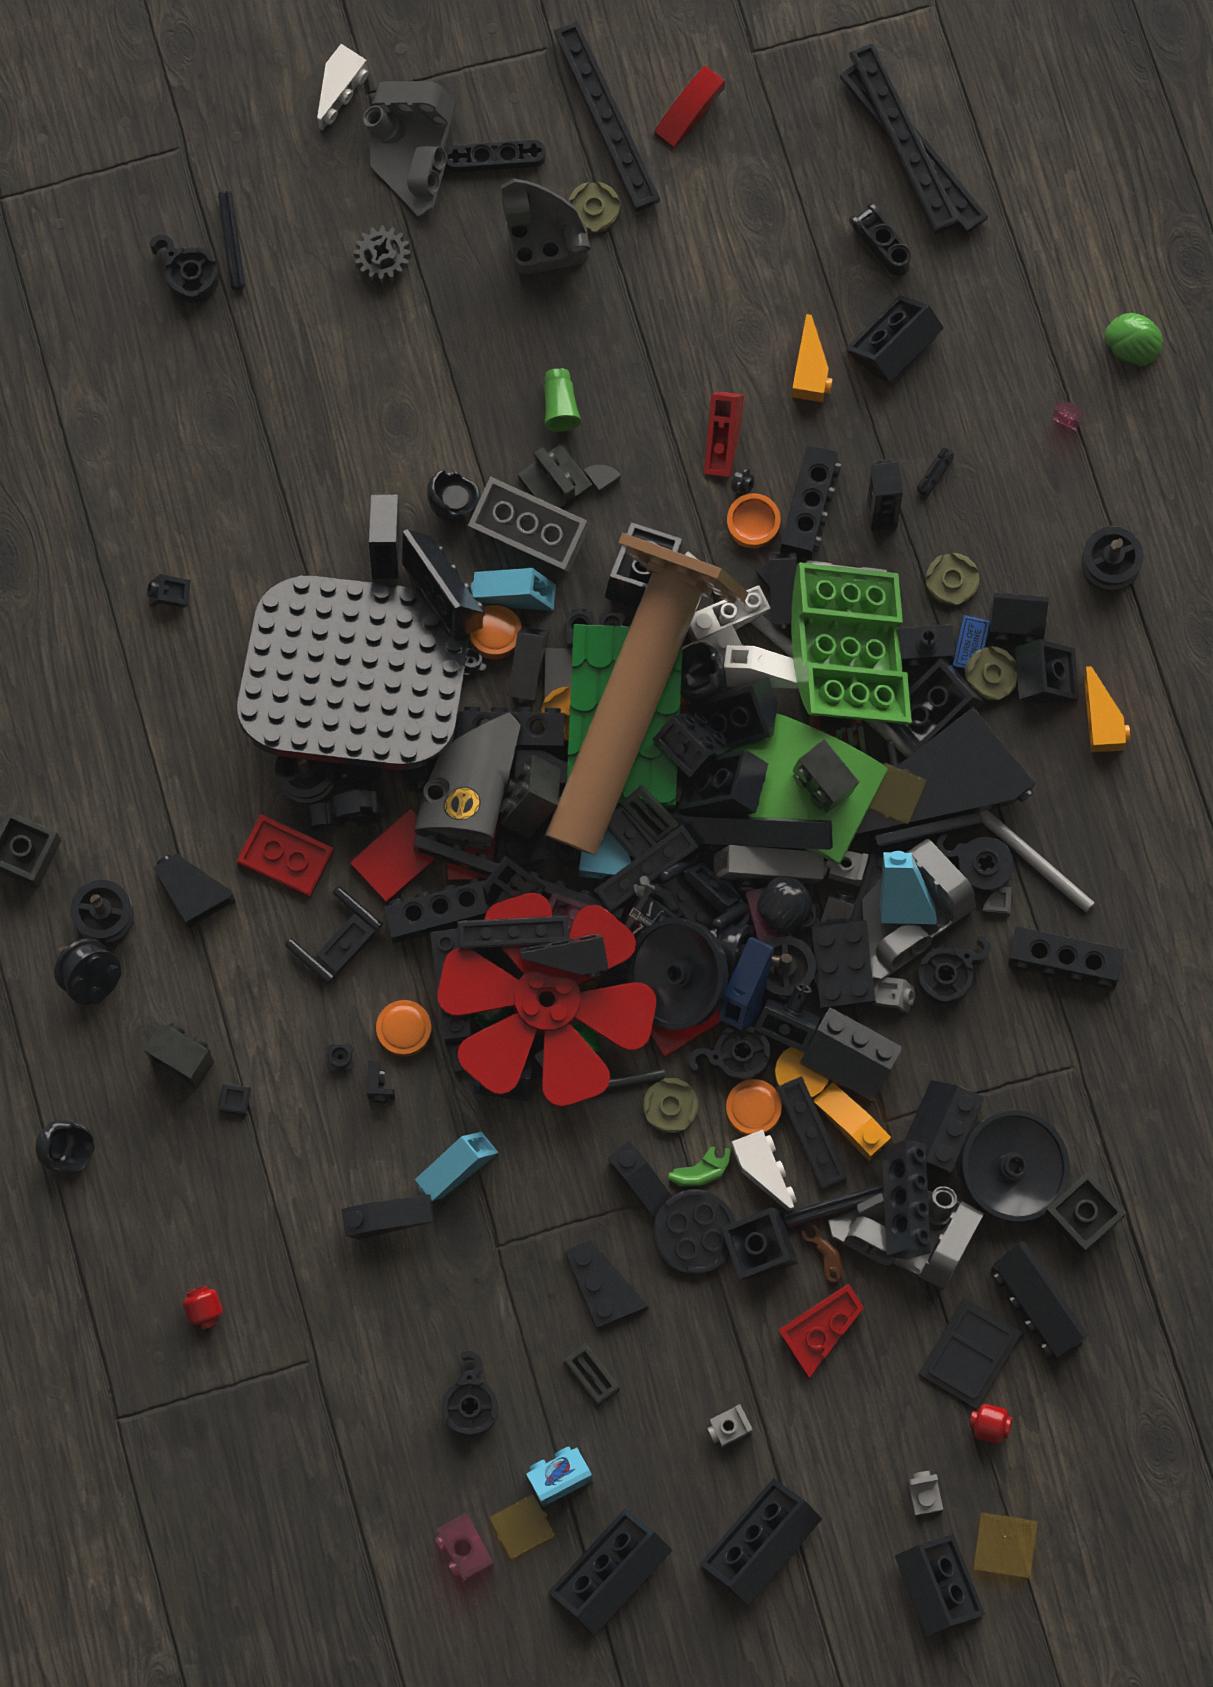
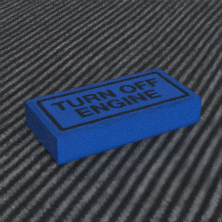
M964 615L953 661L955 669L965 671L968 659L976 651L985 647L990 621Z

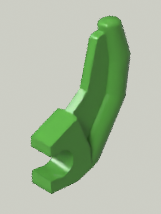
M710 1147L697 1165L674 1169L673 1173L670 1172L668 1174V1181L680 1187H701L721 1178L729 1165L731 1149L725 1148V1156L719 1159L714 1155L715 1147Z

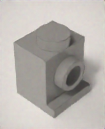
M847 850L842 861L851 862L852 865L849 868L827 860V869L830 870L829 879L861 887L869 855Z
M740 1404L710 1419L709 1423L711 1426L707 1428L714 1443L719 1441L721 1447L737 1441L753 1431ZM726 1421H730L734 1424V1428L731 1431H726L723 1428V1424Z

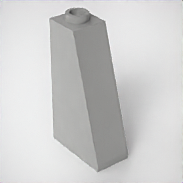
M728 845L713 854V873L719 879L729 882H735L737 878L759 879L761 883H769L778 877H791L804 884H815L823 880V877L826 875L827 862L824 860V857L810 851Z

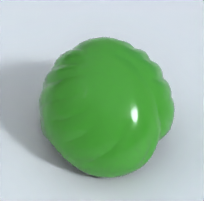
M1136 313L1122 314L1115 318L1105 331L1106 344L1122 362L1146 366L1153 362L1162 351L1163 336L1161 331L1149 318Z

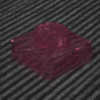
M1059 401L1052 419L1076 431L1081 423L1083 412L1070 402L1064 403Z

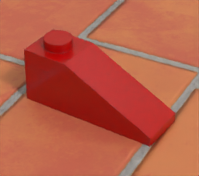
M727 392L711 394L704 474L731 476L742 423L744 394Z

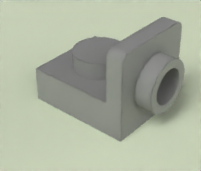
M889 977L882 981L874 979L877 1003H871L872 1005L898 1008L902 1012L909 1013L910 1006L915 1000L913 985L904 979Z
M930 1471L913 1474L914 1479L908 1481L915 1516L943 1511L937 1474L930 1475Z

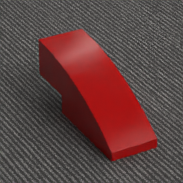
M704 65L672 104L655 129L654 134L675 149L708 112V107L723 92L725 80Z

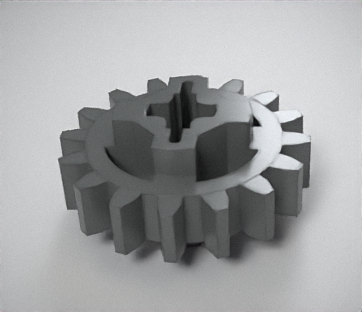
M381 225L378 232L371 227L370 235L364 232L361 234L363 242H355L358 249L353 251L354 258L357 259L355 260L356 268H361L362 276L369 273L371 282L376 277L379 278L382 284L386 277L393 282L394 274L403 276L402 267L409 268V262L406 260L411 258V252L408 250L410 248L409 242L403 241V233L395 235V228L393 227L389 232L385 231L384 225ZM393 244L398 247L400 254L393 250ZM365 255L371 259V265L366 261Z

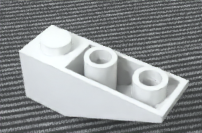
M340 44L325 65L317 116L321 130L327 124L330 125L334 122L342 104L346 105L353 96V90L358 84L362 85L368 77L367 60L343 44Z
M758 585L746 590L748 595L745 603L738 600L735 603L722 600L696 611L687 632L691 643L730 625H733L734 629L737 630L769 611L771 608L760 586Z
M727 645L724 663L727 687H737L769 677L772 688H798L793 658L756 646Z
M760 1130L732 1141L731 1147L741 1172L787 1211L794 1210L793 1203L797 1202L792 1187L786 1188L783 1177H786V1173L781 1161L776 1162L772 1152L776 1151L771 1136H765L764 1131Z

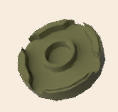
M602 182L583 183L574 189L569 197V203L576 207L582 222L586 225L587 233L596 234L604 232L611 228L619 218L620 204L618 195L612 187Z
M959 553L938 556L930 564L926 573V587L930 596L938 603L946 606H959L967 603L975 596L979 586V574L975 563L967 556Z
M998 647L982 648L976 651L967 661L965 667L966 682L982 699L987 701L1000 700L1008 696L1017 685L1015 660L1004 649Z
M665 1078L656 1082L648 1089L644 1097L643 1110L647 1121L654 1129L663 1133L676 1134L686 1130L694 1122L698 1113V1099L694 1090L687 1082L678 1078Z

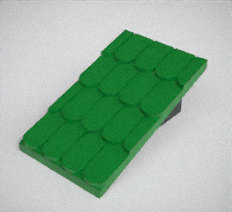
M574 624L567 780L630 626L614 627ZM682 647L616 807L622 805V800L643 784L665 809H676L678 765L652 739L672 716L680 714ZM634 800L632 801L636 808H641Z

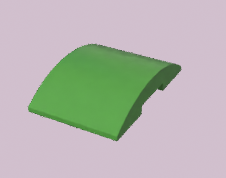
M809 563L797 564L792 599V652L798 689L809 715L898 724L912 723L907 672H902L898 627L903 623L898 573Z
M776 713L773 736L731 748L727 752L746 749L768 763L766 779L763 783L757 811L742 817L832 820L833 848L830 850H806L841 864L889 769L867 754L829 734ZM824 739L859 781L854 792L828 813L823 808L819 810L813 804L810 798L812 796L806 787L801 788L796 783L792 771L798 759Z

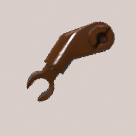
M812 1225L816 1231L814 1238H808L803 1230V1238L813 1242L817 1246V1251L823 1256L825 1278L833 1283L841 1280L843 1272L839 1252L826 1239H822L815 1225Z

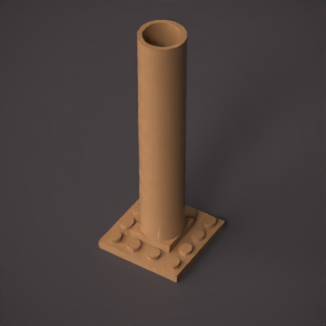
M623 532L618 543L626 549V554L633 556L632 559L640 562L639 565L646 568V571L652 575L545 834L558 842L595 856L598 853L702 596L709 598L713 591L720 595L719 598L727 602L735 603L738 600L745 603L748 592L722 568Z

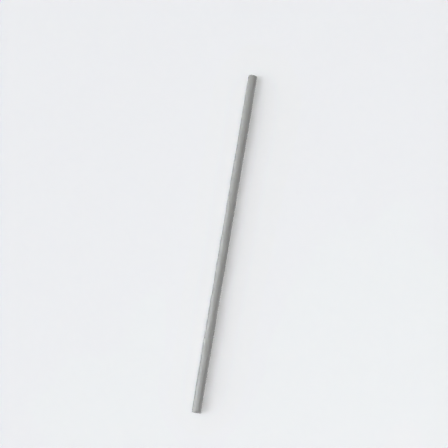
M689 551L685 554L686 556L697 559ZM763 615L750 621L788 656L793 658L792 640L771 624ZM864 720L885 740L893 741L896 749L906 758L915 753L887 722ZM988 810L980 812L982 824L1085 913L1090 910L1095 903L991 812Z

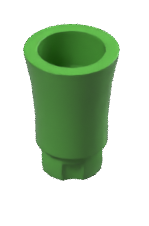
M564 368L551 369L545 373L544 426L546 429L555 432L575 429L582 421L577 409L570 373Z

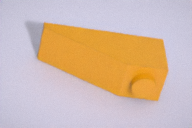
M806 314L792 387V397L823 403L824 395L830 394L832 378H828L829 368L813 317Z
M1092 666L1086 667L1084 685L1091 752L1124 750L1126 742L1130 741L1129 725H1124V716Z
M832 1082L813 1100L814 1104L869 1162L882 1151V1147L890 1144L891 1137L835 1083Z

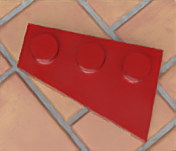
M849 1284L778 1329L781 1337L808 1378H810L817 1366L828 1355L835 1343L864 1308Z

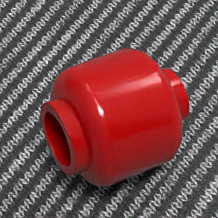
M206 1285L187 1292V1297L183 1300L182 1305L188 1322L191 1325H200L201 1329L218 1324L216 1319L223 1314V1308L216 1290L208 1289Z
M983 1404L978 1412H972L969 1427L974 1428L976 1439L999 1444L1004 1438L1008 1439L1013 1417H1009V1413L1005 1408Z

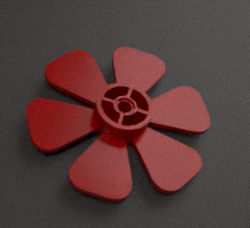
M527 893L491 906L486 912L484 920L552 916L550 903L544 896L537 893ZM589 905L577 913L569 933L570 939L601 933L609 969L627 961L632 956L636 945L633 933L609 911L598 905ZM526 947L501 948L524 974L519 980L473 950H459L458 948L446 956L438 989V1003L445 1013L451 1016H464L513 1007L514 1015L468 1037L461 1043L458 1049L457 1057L460 1066L493 1094H506L516 1087L535 1034L544 1036L542 1090L548 1102L555 1106L564 1107L602 1094L609 1085V1070L593 1049L572 1027L571 1024L575 1019L627 1051H636L642 1048L648 1042L651 1035L656 1009V996L654 991L646 984L633 982L580 992L578 985L593 977L521 959L519 949ZM544 995L551 996L554 1004L550 1007L542 1006L539 998Z

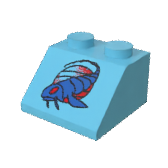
M566 1447L554 1454L556 1459L548 1463L545 1460H541L529 1467L531 1471L526 1475L542 1507L593 1481L592 1474L577 1448L571 1450L570 1447Z

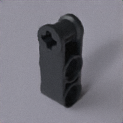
M868 204L867 209L856 217L851 216L849 218L854 231L866 242L891 274L899 276L909 270L911 261L910 249L887 223L874 204ZM879 237H885L889 241L886 243H880L876 239ZM896 256H900L903 259H905V261L902 263H897L893 261V258Z

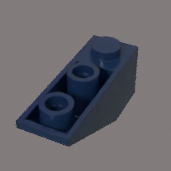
M753 937L748 939L727 986L721 1004L719 1020L742 1030L759 1019L775 947Z

